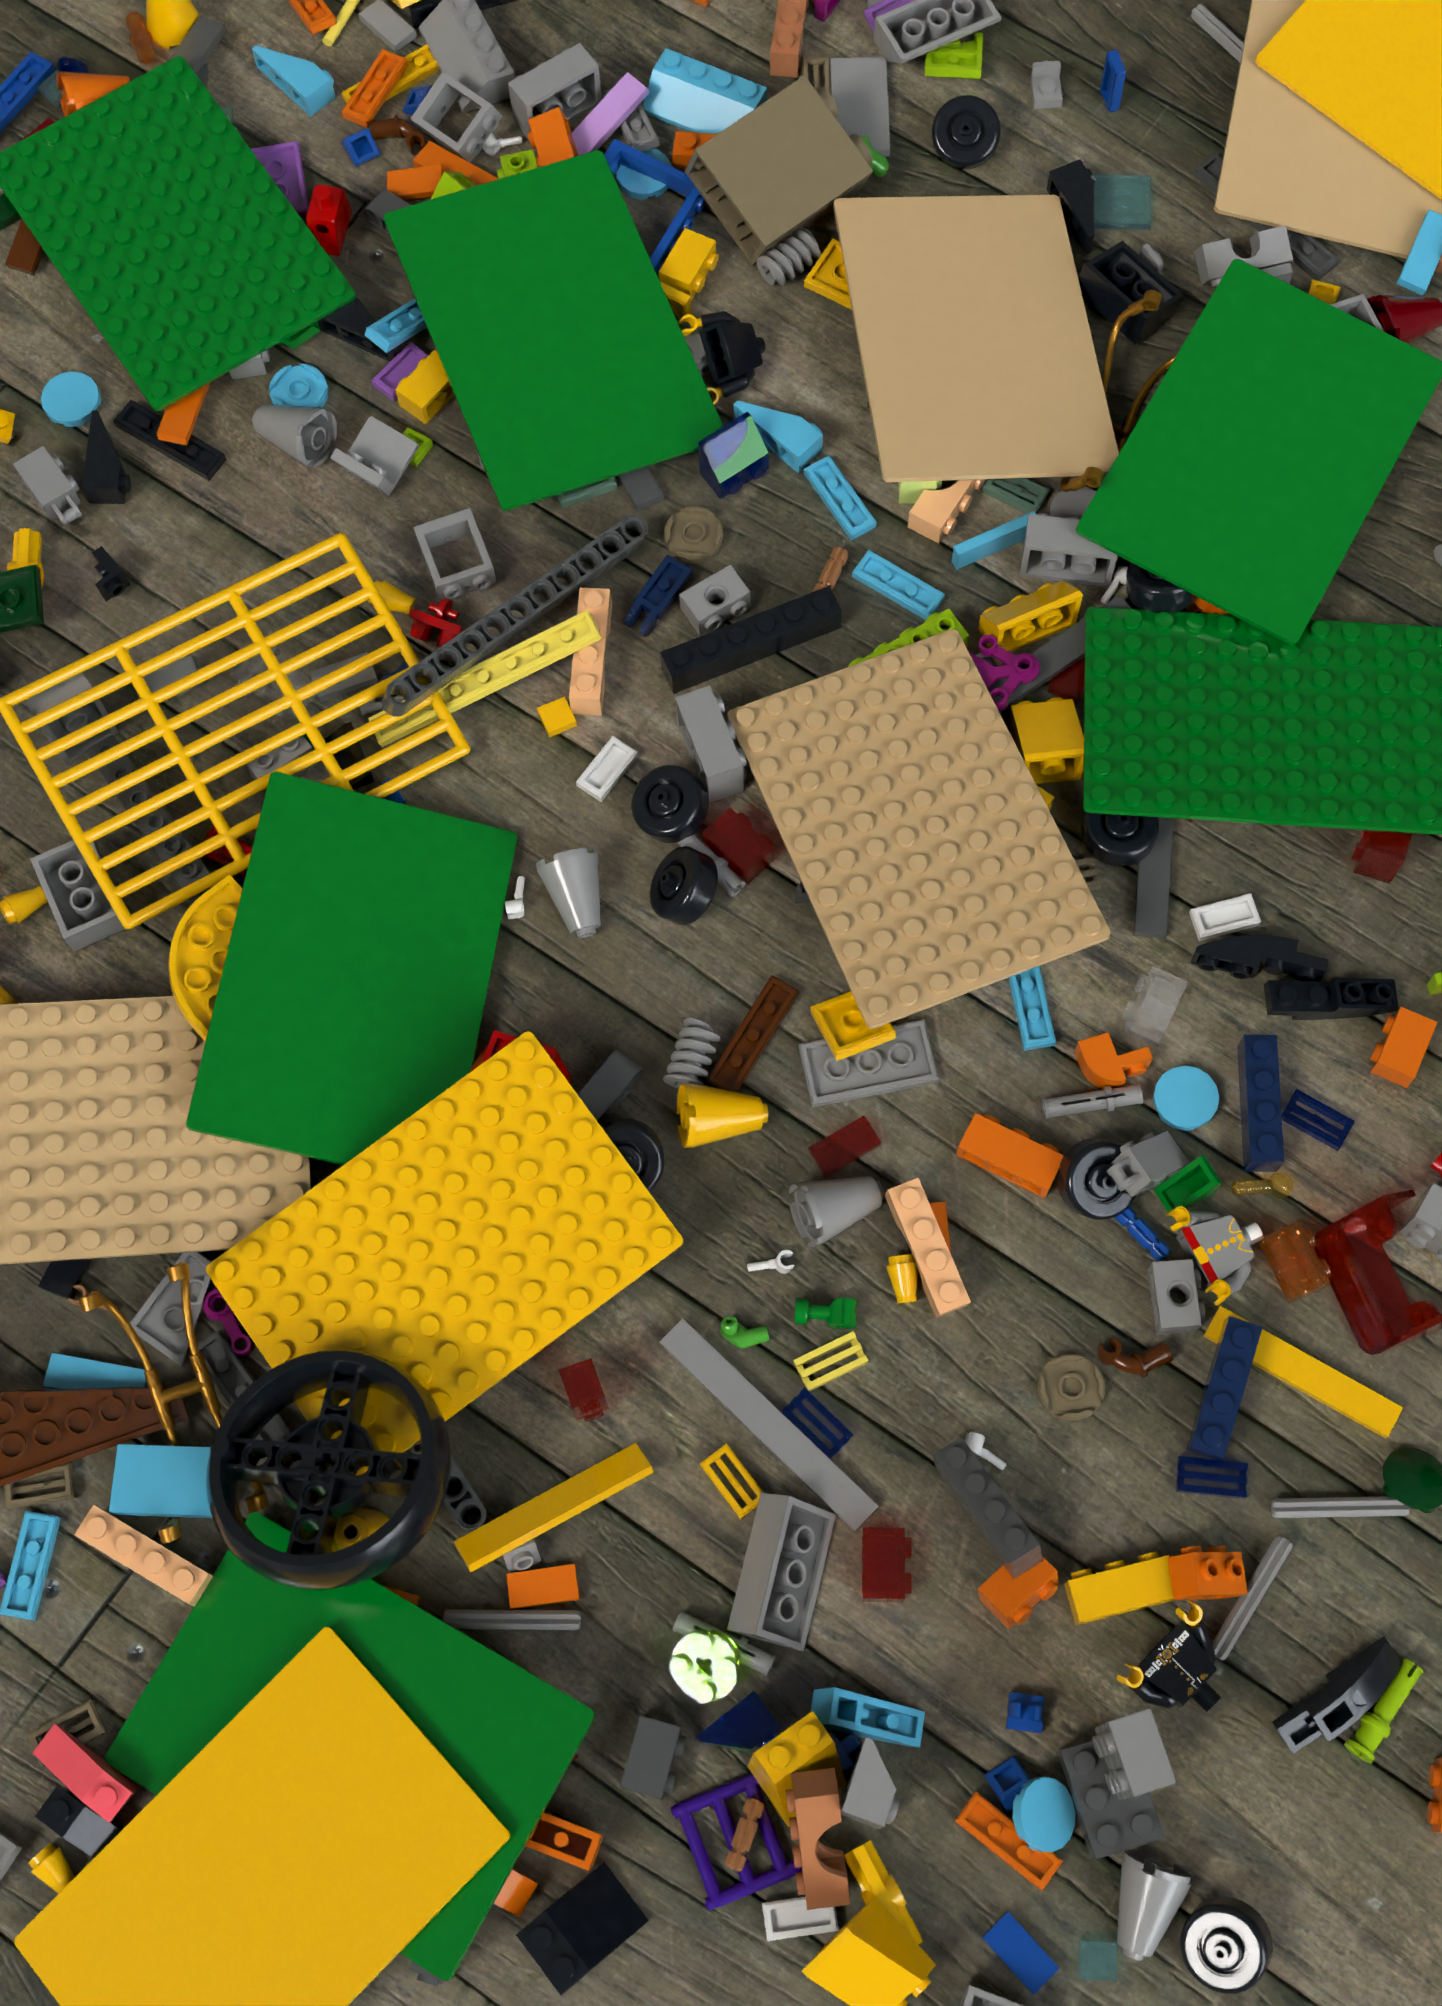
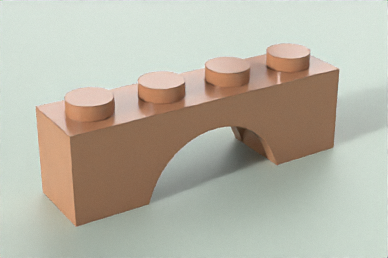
M778 0L770 49V75L798 78L806 10H809L810 0Z
M835 1768L791 1773L793 1789L786 1790L788 1813L796 1812V1817H790L789 1823L791 1840H799L798 1845H792L795 1868L802 1867V1872L795 1873L798 1895H805L807 1910L850 1905L844 1851L829 1848L818 1841L827 1829L842 1822Z

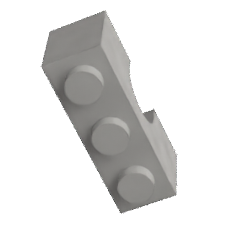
M1286 225L1259 231L1249 238L1252 252L1250 258L1246 259L1234 253L1230 238L1202 244L1194 251L1201 285L1211 284L1212 288H1216L1234 259H1240L1258 269L1293 261Z

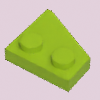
M975 33L974 40L961 43L958 39L926 53L924 76L981 79L983 33Z

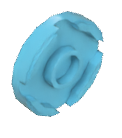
M652 148L643 151V153L671 166L667 156L658 149ZM623 165L616 172L619 188L630 198L648 200V197L655 196L656 198L661 196L668 189L666 184Z
M299 363V366L292 367V365L283 367L275 373L269 386L273 405L323 408L328 400L329 389L324 375L316 367L308 364Z
M73 371L58 374L50 379L43 388L41 395L42 408L52 422L63 424L64 427H76L90 421L92 410H97L102 401L100 390L93 379L84 373Z
M1185 1065L1174 1067L1161 1076L1154 1087L1152 1100L1158 1116L1164 1123L1173 1129L1190 1131L1201 1126L1203 1127L1210 1122L1218 1109L1220 1097L1217 1085L1207 1073L1199 1068Z
M1035 1777L1027 1780L1021 1786L1024 1788L1020 1794H1016L1013 1802L1012 1818L1016 1833L1020 1839H1024L1030 1845L1027 1847L1033 1851L1054 1852L1059 1850L1070 1840L1075 1827L1076 1811L1073 1799L1067 1788L1054 1778Z

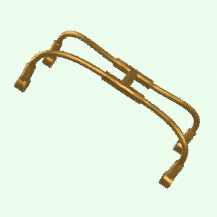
M1155 290L1146 291L1144 297L1130 304L1128 309L1122 312L1114 323L1108 341L1102 376L1106 398L1119 330L1129 316H1135L1145 310L1157 311L1159 309L1162 295ZM1177 354L1157 368L1144 383L1132 404L1130 412L1126 414L1122 428L1112 422L1119 453L1134 429L1137 420L1136 414L1145 395L1154 382L1170 368ZM1088 467L1083 475L1070 480L1072 476L1063 477L1060 482V489L1067 492L1071 490L1077 491L1087 486L1097 488L1101 484L1104 473L1097 467Z
M179 1262L167 1268L166 1271L170 1282L181 1280L183 1319L188 1346L191 1352L189 1358L191 1359L190 1361L197 1379L166 1390L163 1389L157 1369L153 1368L140 1338L118 1307L98 1291H93L89 1295L78 1299L82 1312L90 1311L103 1305L115 1317L130 1338L143 1363L144 1375L162 1428L167 1432L170 1446L179 1445L174 1429L176 1424L169 1402L201 1392L208 1413L212 1414L217 1428L223 1419L220 1413V1403L203 1353L199 1352L196 1342L190 1301V1273L186 1262ZM250 1482L255 1492L245 1499L249 1513L260 1511L269 1506L267 1493L259 1482ZM172 1517L167 1525L158 1529L162 1544L182 1537L180 1531L181 1517Z

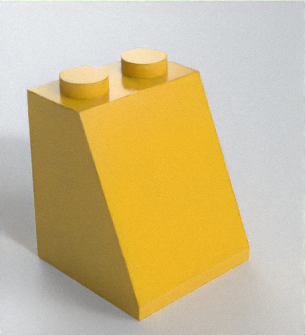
M1051 698L1046 702L1033 703L1031 701H1022L1016 705H1011L1008 717L1010 733L1035 784L1081 780L1084 766V736L1073 699Z
M813 1711L754 1752L747 1766L788 1828L790 1827L789 1818L796 1817V1812L788 1813L786 1790L793 1789L791 1773L835 1768L838 1791L847 1785L835 1743Z
M874 1897L825 1944L802 1972L806 1977L850 2006H907L908 2002L905 1998L910 1993L916 1998L931 1983L927 1976L936 1964L879 1900Z

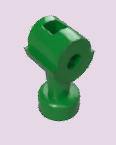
M841 1297L834 1300L831 1304L809 1305V1299L796 1298L795 1324L806 1325L810 1318L827 1321V1326L832 1329H855L858 1301Z

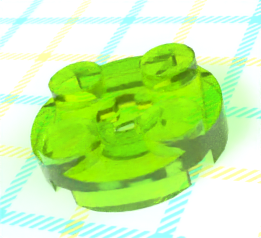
M698 1629L691 1631L678 1642L674 1648L672 1660L669 1663V1671L685 1694L696 1699L699 1703L706 1704L725 1697L736 1686L741 1675V1671L739 1672V1660L741 1657L735 1643L723 1632L713 1629L711 1631ZM699 1657L702 1660L707 1658L712 1660L711 1669L713 1673L704 1672L700 1668Z

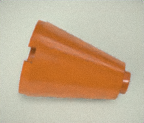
M57 73L58 90L63 89L61 91L62 99H60L64 117L131 81L128 76L90 73Z

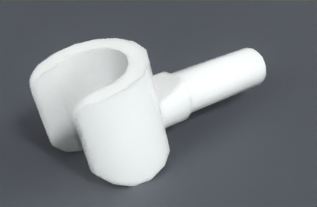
M491 133L482 148L488 155L493 156L502 147L522 144V138L519 136L496 139L493 133Z
M1123 565L1117 567L1111 585L1100 599L1102 603L1107 604L1117 590L1119 583L1126 585L1128 567Z
M522 876L517 877L514 894L515 900L505 901L508 919L521 918L525 914L523 905L525 878Z
M783 1250L776 1259L747 1263L748 1272L776 1269L783 1274L789 1273L795 1265L785 1266L781 1263L780 1258L791 1257L793 1252Z
M975 1432L967 1433L964 1441L975 1456L985 1458L1000 1470L1005 1468L1007 1463L989 1452V1450L982 1448L985 1440L983 1435Z

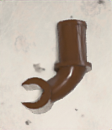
M394 115V118L370 122L371 134L374 140L395 136L402 138L404 136L409 152L413 156V146L415 143L421 144L422 148L427 144L424 135L411 123L399 118L398 115Z
M1111 1337L1109 1344L1114 1352H1106L1101 1342L1097 1350L1098 1359L1102 1363L1113 1365L1127 1373L1140 1375L1142 1378L1147 1377L1149 1371L1173 1360L1169 1347L1163 1341L1140 1354L1134 1352L1131 1356L1122 1353V1345L1119 1340Z

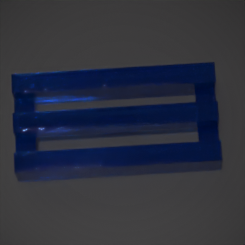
M1298 1089L1295 1090L1282 1113V1121L1337 1151L1341 1148L1355 1122ZM1299 1101L1344 1126L1343 1130L1325 1121L1318 1115L1312 1114L1296 1105V1102ZM1291 1112H1293V1113H1295V1114L1301 1116L1302 1118H1304V1119L1310 1121L1311 1123H1313V1124L1319 1126L1320 1128H1322V1129L1328 1131L1329 1133H1331V1134L1337 1136L1338 1139L1335 1138V1137H1333V1136H1331L1330 1134H1328V1133L1322 1131L1321 1129H1319V1128L1313 1126L1312 1124H1310V1123L1304 1121L1303 1119H1301V1118H1299V1117L1293 1115Z
M805 1387L781 1411L830 1460L854 1435ZM804 1399L843 1436L840 1440L801 1403ZM795 1408L834 1445L831 1450L792 1413Z
M1179 1456L1177 1458L1176 1492L1246 1499L1248 1463ZM1185 1466L1239 1472L1238 1476L1187 1471ZM1184 1478L1238 1484V1490L1184 1484Z

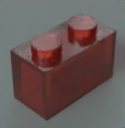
M731 807L703 831V842L719 858L723 857L728 861L727 866L741 880H744L747 885L774 861V844L771 839L764 833L759 835L752 828L750 820L741 812L737 814Z
M1363 830L1360 841L1356 843L1351 860L1356 861L1353 873L1390 884L1405 860L1412 833Z
M590 1358L560 1369L559 1372L576 1419L584 1418L585 1422H589L604 1415L603 1411L609 1409L592 1359Z
M863 1527L862 1602L903 1603L905 1594H911L912 1576L911 1573L905 1572V1558L911 1559L912 1543L911 1537H905V1528Z

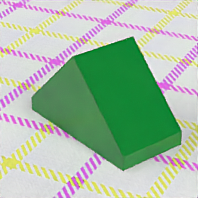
M1203 1154L1155 1188L1154 1191L1167 1212L1178 1206L1189 1209L1211 1197L1222 1182Z

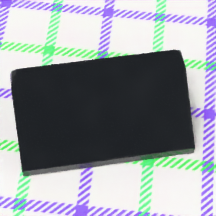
M352 723L344 724L326 737V744L354 730ZM359 741L333 754L342 770L365 759ZM369 770L350 780L349 783L354 790L373 783L374 779Z

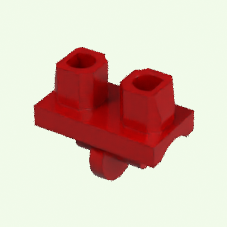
M443 598L440 604L434 602L429 604L428 610L436 613V617L413 608L409 615L414 620L410 636L428 643L433 628L441 630L436 644L438 647L443 646L466 630L462 626L447 621L448 618L458 620L460 612L452 609V600L448 598Z

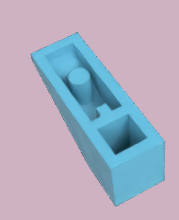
M260 46L252 48L257 68L310 117L336 98L333 88L334 80L327 70H321L313 62Z
M742 401L734 403V421L747 431L748 424L746 418L751 416L765 446L797 473L823 451V434L815 424H809L800 416Z
M836 1687L815 1689L813 1691L810 1712L813 1711L827 1731L845 1735L853 1733L855 1737H867L877 1741L915 1748L920 1747L925 1711Z

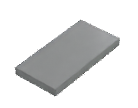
M886 57L830 58L831 95L838 107L837 121L848 136L856 134L859 137L867 136L875 151L884 157H890Z
M925 1019L892 1025L896 1032V1039L836 1061L825 1039L798 1044L811 1107L814 1108L938 1083L939 1077Z

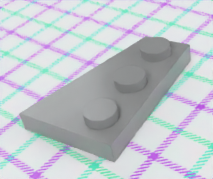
M186 1252L181 1254L174 1265L179 1262H186L189 1266L191 1312L195 1331L203 1307V1301L211 1283V1279L206 1273V1267L211 1262L198 1252ZM166 1274L130 1324L138 1337L182 1367L189 1346L183 1319L181 1280L170 1282L168 1274Z

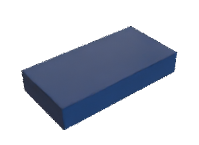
M1117 50L1109 51L1106 54L1100 86V93L1109 112L1119 110L1126 70Z
M1008 1911L981 1937L1033 1995L1060 1969Z

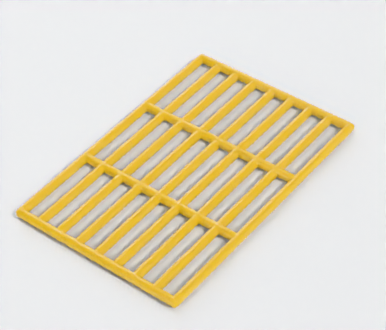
M338 533L0 698V713L119 921L128 930L213 887L229 874L234 876L248 868L251 853L245 855L237 838L257 829L261 812L231 828L221 812L265 790L272 772L294 775L322 760L330 777L319 783L354 791L349 783L350 780L447 731L455 747L364 793L384 798L467 755L471 750L470 745L438 691L400 717H394L385 713L326 744L318 727L383 695L391 681L420 662L344 533ZM338 547L340 548L347 563L248 610L240 595ZM353 573L355 574L363 589L264 637L256 621ZM370 599L378 615L279 663L271 649L272 647ZM227 601L232 605L237 617L137 666L128 652L129 649ZM383 626L387 628L394 640L297 690L294 689L287 677V674ZM242 628L246 629L253 643L163 688L151 692L143 678ZM401 652L409 666L408 668L312 717L310 716L302 702L303 700ZM258 654L261 655L268 670L167 720L159 703ZM115 656L118 658L125 672L23 722L19 720L12 706ZM416 677L420 685L429 684L425 678ZM273 681H276L282 691L283 697L185 746L181 744L174 732ZM130 683L133 684L140 699L39 749L35 748L28 733ZM429 705H432L440 719L439 721L344 770L340 768L333 754ZM291 707L300 723L198 773L190 757ZM148 710L156 726L53 777L51 776L43 762L44 760ZM307 734L315 750L214 801L206 784ZM161 737L164 738L171 753L67 804L59 788ZM179 764L187 780L86 831L82 830L75 815ZM192 791L197 795L203 807L101 859L98 858L90 844ZM210 818L219 834L116 887L114 886L106 870ZM224 845L227 847L234 859L233 862L130 914L122 900L123 897Z

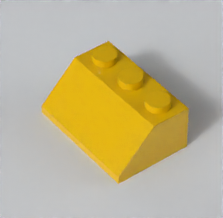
M1063 580L1055 584L1047 583L1034 593L1027 596L1024 594L1018 595L1008 604L1000 607L993 606L985 610L980 615L978 631L982 637L984 635H993L997 639L999 646L1012 652L1075 625L1083 594L1079 589ZM986 643L988 648L993 646L992 643Z

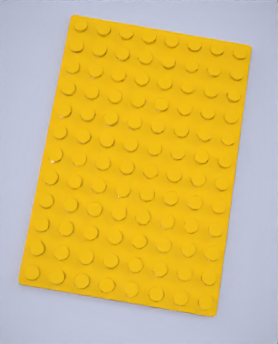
M1305 0L1260 51L1255 59V63L1442 200V0Z
M527 1031L208 1264L206 1273L272 1369L290 1359L326 1350H353L379 1356L397 1364L415 1377L431 1394L446 1422L680 1248L684 1240L534 1034ZM369 1388L360 1425L373 1436L379 1451L404 1453L421 1440L415 1419L406 1406L398 1399L386 1392ZM326 1389L310 1393L294 1401L307 1421L320 1416ZM350 1398L344 1399L339 1406L346 1405ZM342 1431L335 1432L331 1439L339 1437ZM369 1466L360 1468L356 1476L364 1474Z
M325 1627L16 1936L14 1943L60 2006H349L509 1840L510 1832L333 1629Z

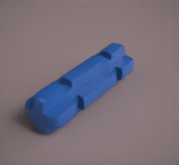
M1130 1206L1123 1213L1115 1217L1123 1227L1125 1225L1128 1227L1127 1231L1145 1250L1147 1248L1150 1250L1149 1254L1157 1262L1164 1260L1170 1254L1171 1248L1163 1240L1161 1242L1158 1240L1159 1235L1141 1217L1137 1218V1213Z

